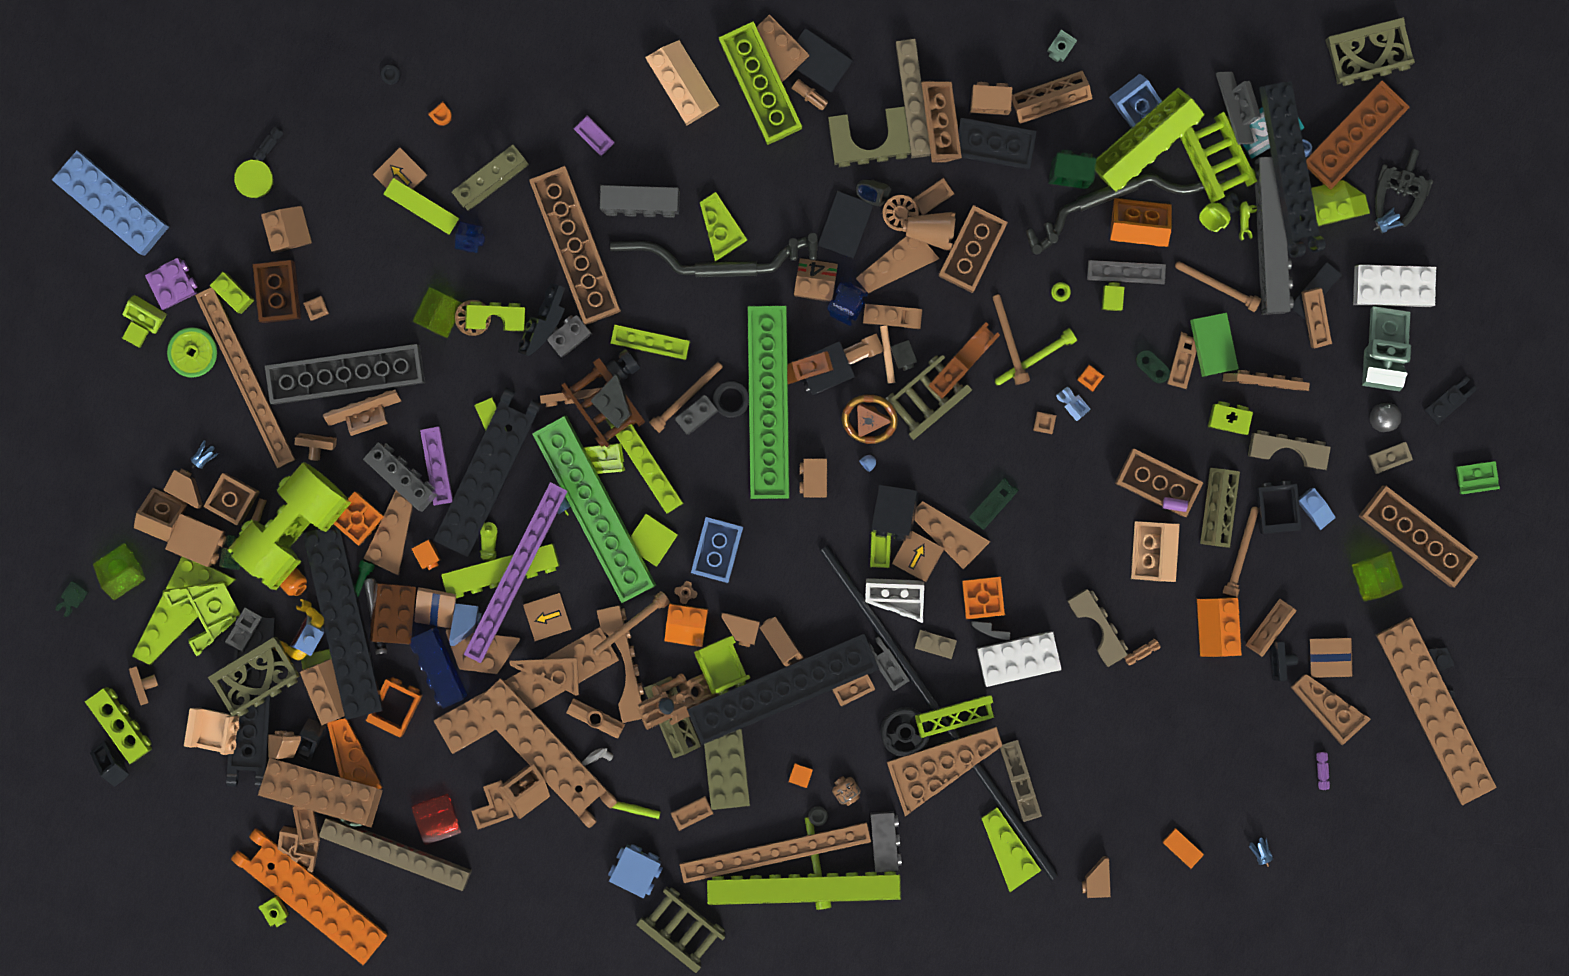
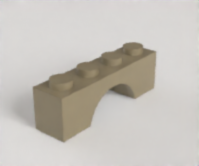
M1258 430L1257 434L1252 433L1248 456L1270 459L1277 450L1291 448L1300 454L1305 467L1327 470L1331 447L1325 446L1326 442L1314 441V444L1306 443L1307 439L1295 437V440H1290L1288 435L1276 434V437L1269 436V432Z
M1085 589L1066 600L1076 617L1092 618L1101 627L1102 640L1096 650L1107 667L1127 656L1125 652L1128 650L1123 640L1119 641L1116 637L1118 631L1113 624L1109 625L1105 619L1108 615L1103 607L1099 608L1096 604L1098 598L1093 590L1089 592L1088 589Z

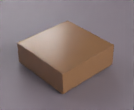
M322 296L304 302L311 321L329 314Z
M1037 412L1033 431L1053 434L1056 415Z

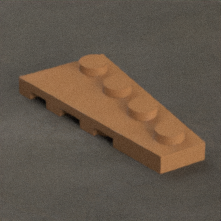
M397 490L364 559L399 575L413 505Z
M923 501L916 508L914 520L941 547L945 548L944 550L963 569L990 543V541Z

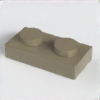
M1406 442L1369 455L1375 474L1413 460Z
M920 630L915 649L952 659L957 640Z

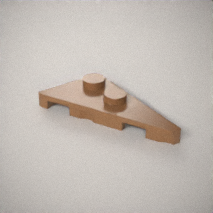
M578 658L510 660V666L574 695H579Z

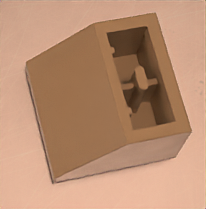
M534 764L527 765L498 787L519 819L550 797L545 780Z

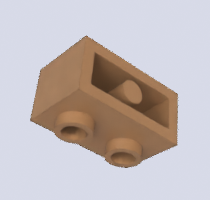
M804 459V463H800V474H804V482H800V493H804V497H827V459Z

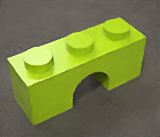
M470 302V305H466L465 329L484 330L486 329L487 318L490 315H497L503 320V331H524L525 307H520V304L509 303V307H503L501 303L490 302L489 306H482V302Z

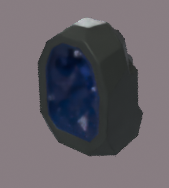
M862 180L857 184L856 192L862 200L875 206H882L890 197L891 188L887 184L875 180Z

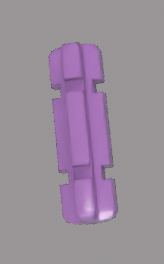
M1318 752L1317 760L1319 763H1317L1318 779H1320L1318 786L1320 790H1327L1330 788L1328 781V754L1326 752Z

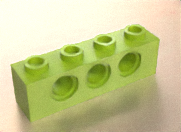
M108 687L103 688L85 701V703L128 763L131 764L152 750L150 746L151 741L146 735L143 736L141 734L138 723L135 720H131L128 716L129 711L123 704L121 705L118 702L116 692ZM107 704H110L113 707V712L111 714L107 713L105 710V706ZM118 719L124 722L123 729L117 727L116 722ZM129 735L135 737L134 745L129 744L127 740Z

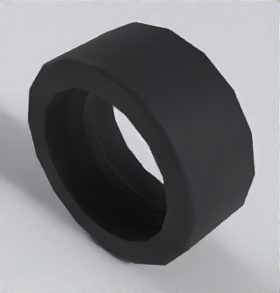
M727 381L715 390L713 403L721 415L737 417L747 410L749 394L742 384L735 381ZM735 388L742 394L743 402L737 410L729 411L721 405L720 396L724 390Z

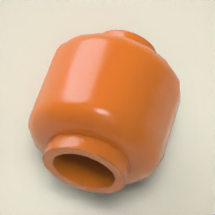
M295 568L280 587L287 595L298 596L305 591L307 579Z

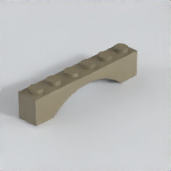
M915 39L896 41L911 158L930 156L931 151Z

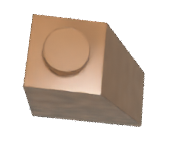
M776 617L767 619L759 627L786 667L805 659Z

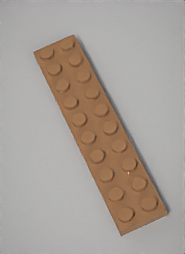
M1408 618L1378 633L1376 636L1460 804L1464 805L1497 788L1412 618Z
M600 627L544 658H578L579 683L619 661L611 645L598 655L592 652V649L607 638ZM524 671L505 680L507 685L531 710L565 691ZM484 693L434 720L452 754L496 730L473 706V703Z

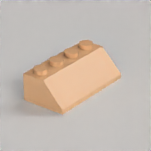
M679 40L645 57L686 126L719 106Z

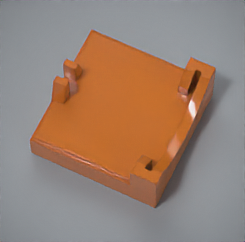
M355 491L348 498L351 504L335 521L334 525L359 546L376 529V526L385 516L367 502L360 493Z
M1001 577L962 581L966 619L1005 615Z

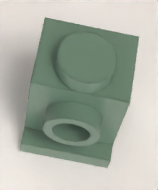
M1061 30L1047 50L1050 53L1049 57L1057 62L1059 60L1063 62L1077 40ZM1058 44H1064L1065 49L1060 50L1058 48Z

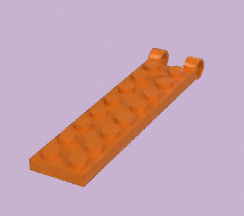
M255 828L249 837L256 844L262 846V848L252 860L240 851H236L231 860L364 965L388 934L313 873L307 871V868L302 864L296 863L288 854L278 850L276 843ZM269 863H274L275 868L273 870L268 868Z

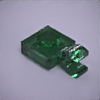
M227 535L226 544L228 548L238 538L237 536ZM222 548L219 567L240 570V565L231 556L233 552H228V548Z

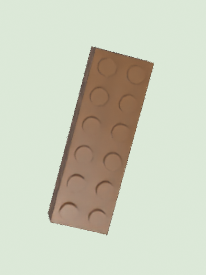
M1381 486L1359 515L1361 519L1450 587H1455L1478 558L1477 555L1387 486Z
M269 758L258 795L372 827L383 790Z

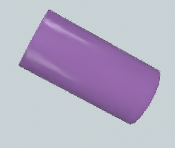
M1164 497V509L1187 511L1188 501Z

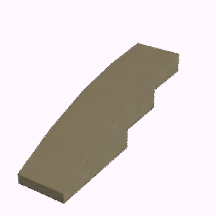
M1018 740L1003 744L1000 747L1023 822L1042 817Z

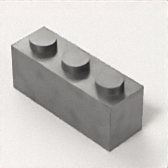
M894 811L871 813L875 872L898 871V865H902L901 854H897V846H900V836L895 833V827H899L898 815L894 816Z

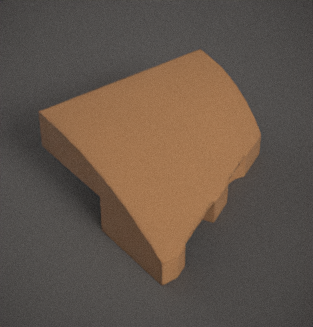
M283 826L279 833L277 849L284 854H288L296 863L299 861L308 868L307 871L313 872L320 841L300 845L297 828Z

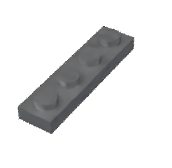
M1089 260L1087 280L1165 284L1166 265Z

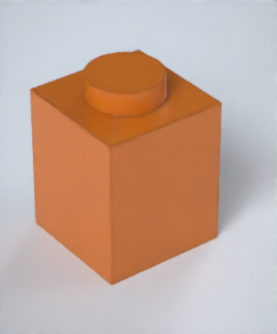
M431 539L412 548L422 569L428 568V570H431L439 565L438 561L442 560Z

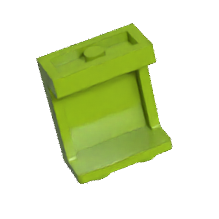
M733 636L724 638L694 652L712 694L718 693L722 695L729 692L730 687L734 685L736 688L747 684L745 680L750 679V676L745 674L733 646L736 643Z

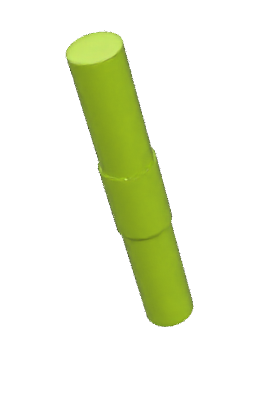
M617 802L612 807L659 819L661 813L660 811Z

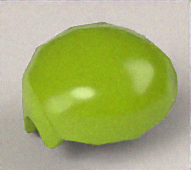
M1209 203L1202 209L1199 215L1202 225L1214 232H1218L1221 228H1226L1231 220L1229 211L1220 203Z

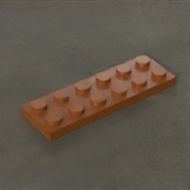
M1381 81L1306 159L1308 169L1331 190L1408 110L1409 106Z

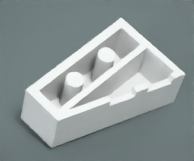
M866 579L865 601L923 623L924 581Z

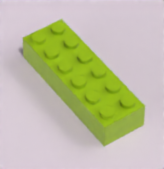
M754 21L719 37V42L767 145L801 130L802 125Z
M1177 88L1097 158L1095 171L1115 192L1124 188L1132 177L1139 175L1147 164L1154 162L1162 151L1167 150L1177 138H1181L1192 125H1196L1201 120V117L1204 116V113L1191 97Z

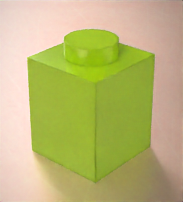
M1109 282L1108 286L1103 287L1102 310H1123L1124 287H1120V283Z

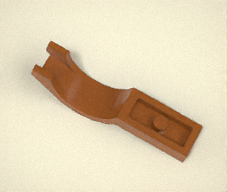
M987 322L928 385L941 399L944 398L1000 336L998 332L994 335L986 328L989 325Z
M828 351L788 364V384L833 370Z

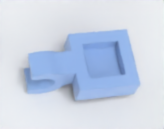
M1066 387L1056 395L1059 401L1067 403L1064 407L1076 421L1091 410L1079 395L1076 397L1073 395L1069 387Z

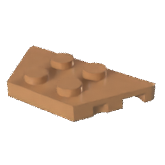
M446 629L448 639L450 638L451 629ZM474 633L457 645L451 646L460 670L498 674L519 643L520 638L495 635L482 663L463 655Z

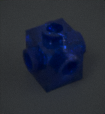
M460 222L456 232L455 249L478 253L479 247L483 246L485 241V235H482L483 227Z

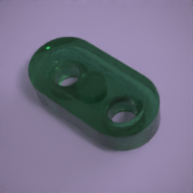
M1142 351L1137 355V366L1155 383H1163L1168 380L1170 376L1168 367L1152 352ZM1143 357L1149 359L1148 364L1142 362ZM1157 370L1162 371V377L1156 376Z

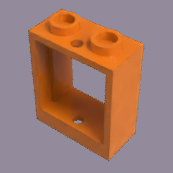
M392 677L385 680L380 690L382 701L390 686L414 697V701L402 725L398 726L376 715L377 712L369 714L366 721L391 734L402 737L422 694L419 693V689L410 685L409 687L401 685V680Z

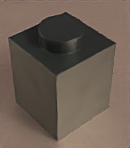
M909 340L890 347L898 369L903 368L905 371L914 367L913 363H916L917 360Z

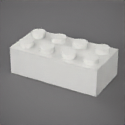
M1354 266L1353 305L1435 306L1436 267Z
M1052 631L977 648L986 687L1061 670Z

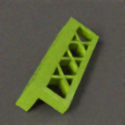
M986 695L915 715L920 737H927L994 718L991 703H993L992 695ZM985 705L988 715L982 717L975 713L977 708ZM962 711L970 713L968 720L965 722L957 718ZM944 716L952 718L950 725L947 727L939 723ZM926 721L933 722L932 730L924 733L922 723Z

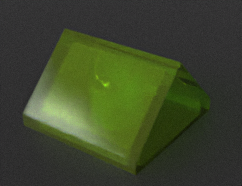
M429 287L413 322L448 338L455 324V312L462 303Z

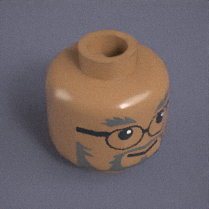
M842 776L834 782L836 786L832 789V792L840 804H847L849 806L860 798L861 790L852 777L845 779Z

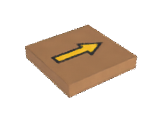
M401 148L373 174L386 188L392 179L395 178L411 189L417 187L428 176Z
M912 531L911 539H906L903 542L892 564L927 582L945 548Z
M560 593L523 605L535 641L572 629Z

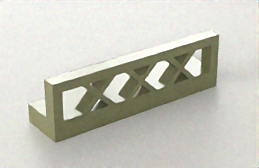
M1210 468L1200 544L1230 548L1239 471ZM1229 474H1232V483H1231V484H1229V482H1228V481H1229ZM1229 494L1230 498L1229 502L1227 503L1226 496ZM1226 514L1227 521L1224 523L1223 519L1224 515ZM1222 533L1225 535L1224 543H1220Z
M667 677L657 683L644 687L648 699L654 696L652 692L653 686H660L673 680L672 677ZM676 687L669 690L668 698L678 693ZM689 717L682 719L685 724L684 729H681L678 723L671 725L669 721L672 718L659 724L673 758L685 755L701 747ZM686 736L689 737L693 743V746L689 748L685 741Z

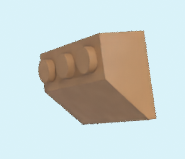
M332 659L303 669L300 674L321 725L345 716Z

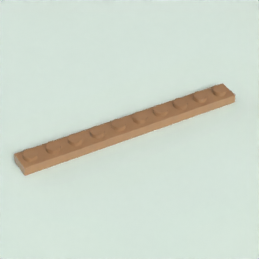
M211 287L196 294L198 303L276 467L280 468L295 461L296 459L216 291Z
M867 822L688 861L680 863L683 881L687 883L869 843L871 838Z

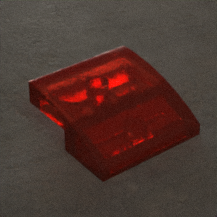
M448 794L412 806V811L425 845L461 833V828Z

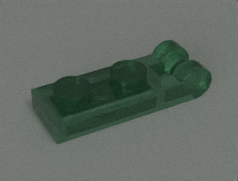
M1005 477L969 516L983 530L1019 491L1015 486L1012 487ZM1002 489L1008 492L1005 497L999 493Z

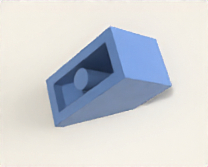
M1310 488L1299 497V505L1320 530L1335 519L1329 506L1315 488Z
M455 603L449 638L450 646L457 645L476 631L477 624L482 619V613H479L478 606Z

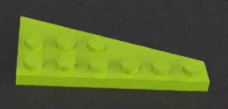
M182 556L166 589L224 581L226 587H228L236 579L213 567H206ZM163 594L132 656L149 665L152 664L198 618L190 600L188 599L170 608Z

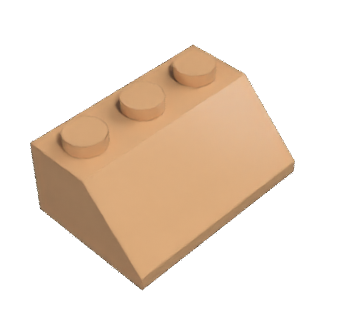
M1135 521L1131 579L1176 582L1179 524Z

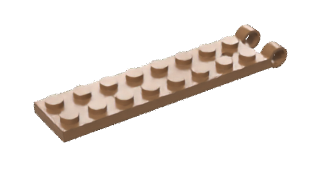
M502 678L473 703V706L529 765H535L545 782L580 817L581 821L588 828H591L597 822L594 816L586 809L592 802L600 797L610 809L618 802ZM580 785L582 786L583 790L581 792H577L575 790V787Z

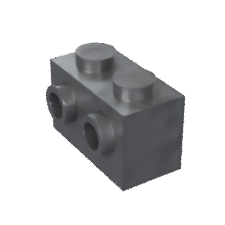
M571 315L563 321L565 325L560 329L556 327L547 339L562 358L592 335L577 315L575 317Z

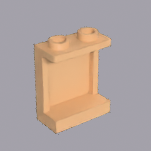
M190 708L184 746L217 751L223 755L234 754L236 735L239 729V717L237 715L232 717L231 714L204 708Z

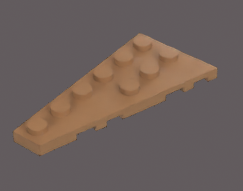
M997 726L924 749L908 756L887 761L904 815L907 816L929 798L958 779L966 771H969L977 763L999 749L1003 744Z

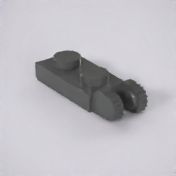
M877 637L876 642L884 652L877 655L873 646L870 644L869 646L879 670L892 690L895 691L910 680L891 651L886 648L880 637Z

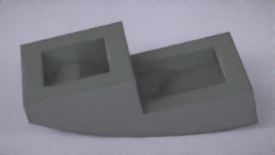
M244 608L225 642L243 652L262 617Z
M971 621L973 627L989 636L1010 640L1009 631L991 630V622Z

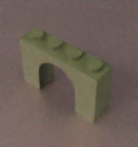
M905 106L885 110L888 137L882 146L874 150L861 149L852 141L848 115L828 117L834 164H839V167H847L852 162H858V165L868 164L869 160L877 159V162L888 161V157L896 156V159L907 158V155L911 154Z

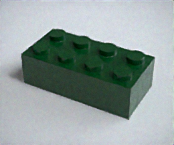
M1061 150L1052 160L1048 184L1087 189L1094 180L1097 158H1092V154L1081 153V155L1077 156L1073 155L1072 151Z

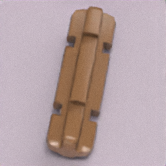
M1154 639L1148 645L1145 644L1133 651V654H1128L1124 659L1128 665L1136 663V660L1139 661L1151 654V651L1155 652L1160 649V644Z

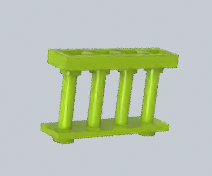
M1224 112L1214 117L1216 123L1197 132L1193 131L1192 127H1190L1181 137L1182 143L1211 203L1225 197V190L1244 181L1247 187L1257 182L1256 173L1250 167L1240 144H1237L1231 127V121ZM1220 129L1224 140L1203 149L1199 139ZM1228 147L1233 157L1213 167L1210 166L1207 156ZM1236 164L1241 175L1222 184L1218 183L1215 176L1216 173Z

